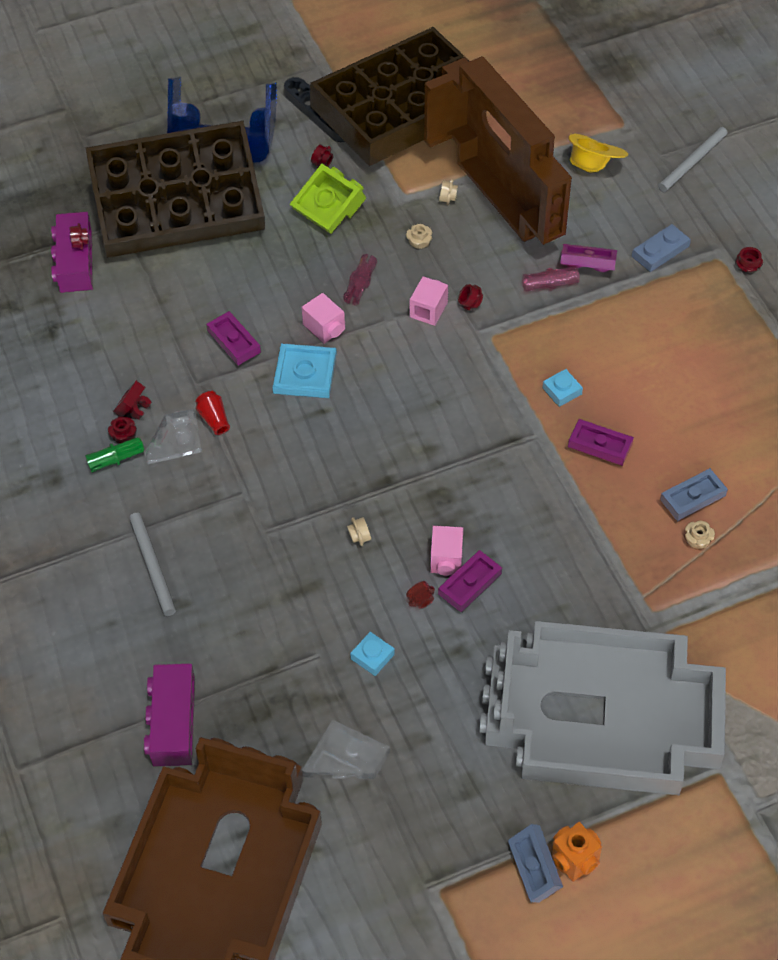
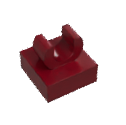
M136 380L125 392L113 412L123 417L129 411L133 418L140 419L144 412L139 410L137 404L147 409L152 403L148 397L140 396L145 386Z

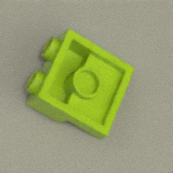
M321 164L291 201L290 206L332 234L345 216L349 218L353 216L365 201L366 196L363 193L364 187L356 180L351 179V181H348L344 178V174L336 167L332 166L330 169Z

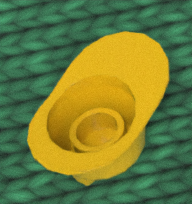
M570 134L568 137L569 141L573 144L570 157L571 164L590 173L604 169L611 158H624L628 156V152L621 148L598 142L584 135Z

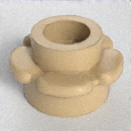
M451 179V182L444 180L442 182L439 201L446 202V205H449L450 201H455L458 186L453 185V179Z
M423 224L413 225L406 233L410 245L417 249L427 247L432 240V230Z
M353 517L351 518L352 524L347 526L353 543L359 541L360 545L364 546V542L371 540L364 517L356 520Z
M705 521L690 522L685 528L687 543L695 549L706 548L710 544V540H713L715 537L714 529L710 528V525Z

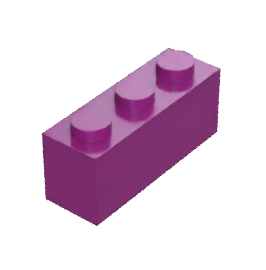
M88 212L56 214V226H51L53 242H56V245L51 246L53 262H56V266H51L53 282H58L60 293L93 290L92 227ZM77 223L81 224V228H87L88 244L83 245V250L72 248L69 227L77 226Z
M192 663L154 665L153 677H148L147 693L148 696H152L151 706H146V725H150V735L144 736L145 755H150L153 766L192 765L195 675Z

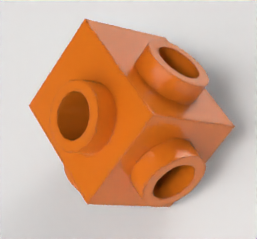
M580 821L571 828L569 826L563 827L553 837L551 856L554 864L572 882L583 874H590L600 864L601 841L592 829H586Z

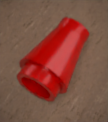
M208 391L198 396L195 400L197 405L196 411L211 427L215 435L226 433L230 429V425L227 421L222 397L217 395L215 391Z

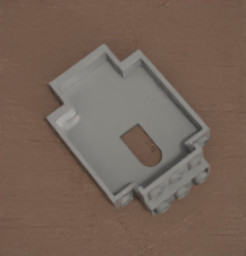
M535 621L534 633L528 632L526 648L520 647L521 631L509 630L508 642H501V645H495L494 656H487L485 675L491 676V685L484 684L483 704H489L488 714L481 713L480 733H486L485 745L517 749L516 766L522 767L521 779L680 795L684 782V766L710 769L721 768L725 756L726 668L687 664L688 636ZM550 695L605 699L604 725L549 719L543 714L541 703Z

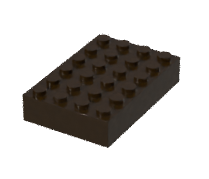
M431 27L311 82L310 106L368 166H371L425 140V83L442 76L443 66L466 57L436 28Z
M244 120L85 148L107 258L265 230V215Z

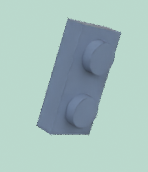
M671 224L634 248L632 257L649 272H652L688 248L691 239Z
M709 468L661 493L660 500L674 518L679 521L725 497L728 489Z
M531 824L508 840L530 902L539 903L563 887L540 825Z

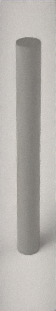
M724 127L716 130L658 185L660 191L666 192L727 135V130Z
M133 513L129 519L165 616H171L176 610L140 513Z

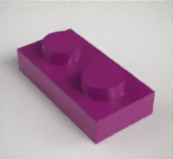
M563 244L560 264H565L567 267L574 269L590 267L599 272L615 270L617 250Z
M230 311L206 324L210 335L237 365L261 353L259 343Z
M578 419L569 438L568 447L623 466L633 445L634 437Z
M479 550L438 588V595L462 612L502 574V567Z

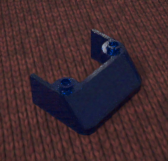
M181 77L168 78L167 133L213 126L201 124L200 111L195 105L181 103ZM277 82L266 84L265 107L253 111L250 117V127H245L254 163L264 161L271 151L276 124Z

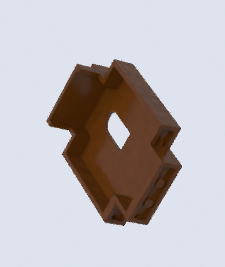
M483 56L472 61L462 58L443 66L442 76L425 83V143L430 148L449 139H453L457 143V164L523 242L537 237L544 245L566 235L572 176L553 156L555 135ZM487 111L510 135V149L490 127L487 120Z
M200 737L195 748L199 764L194 775L182 767H174L172 769L163 766L104 908L103 916L107 926L131 933L120 960H275L322 826L321 810H317L315 806L306 802L295 803L303 783L302 766L298 765L295 761L280 755L267 756L252 747L244 746L238 748L219 738L206 739ZM238 813L248 819L250 829L232 876L202 868L218 823L224 816Z

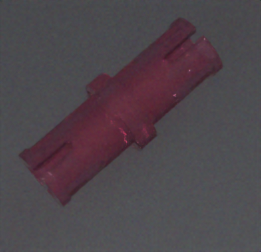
M368 254L361 256L356 270L349 277L350 284L343 295L346 303L350 304L352 297H354L352 305L359 304L364 290L371 283L370 276L377 265V259L374 256H370L368 263L366 262Z
M577 266L556 270L547 268L543 272L523 274L522 283L524 291L528 292L544 288L552 290L556 289V286L579 283V271H576L578 268Z

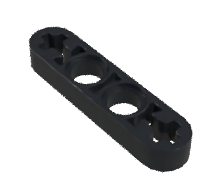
M298 77L287 79L284 83L285 97L336 142H345L320 118L310 105L304 104L310 101V85Z

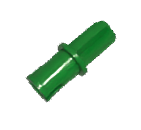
M137 437L115 446L110 443L109 447L87 454L85 457L90 471L93 473L113 464L118 466L120 465L119 461L140 454L145 449L142 440Z

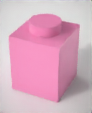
M422 277L410 298V318L435 326L448 303V284Z
M321 293L301 307L303 325L324 344L332 338L338 337L345 330L344 311L324 293Z
M433 526L431 573L448 576L454 574L461 567L463 527Z

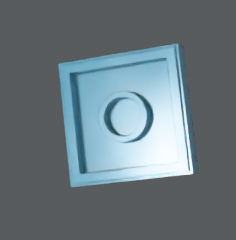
M281 344L273 383V394L329 398L337 356L336 348Z

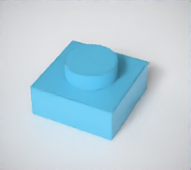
M567 369L544 380L542 386L543 390L559 407L582 395L583 387Z
M369 632L350 653L351 660L376 676L395 655V648L372 632Z

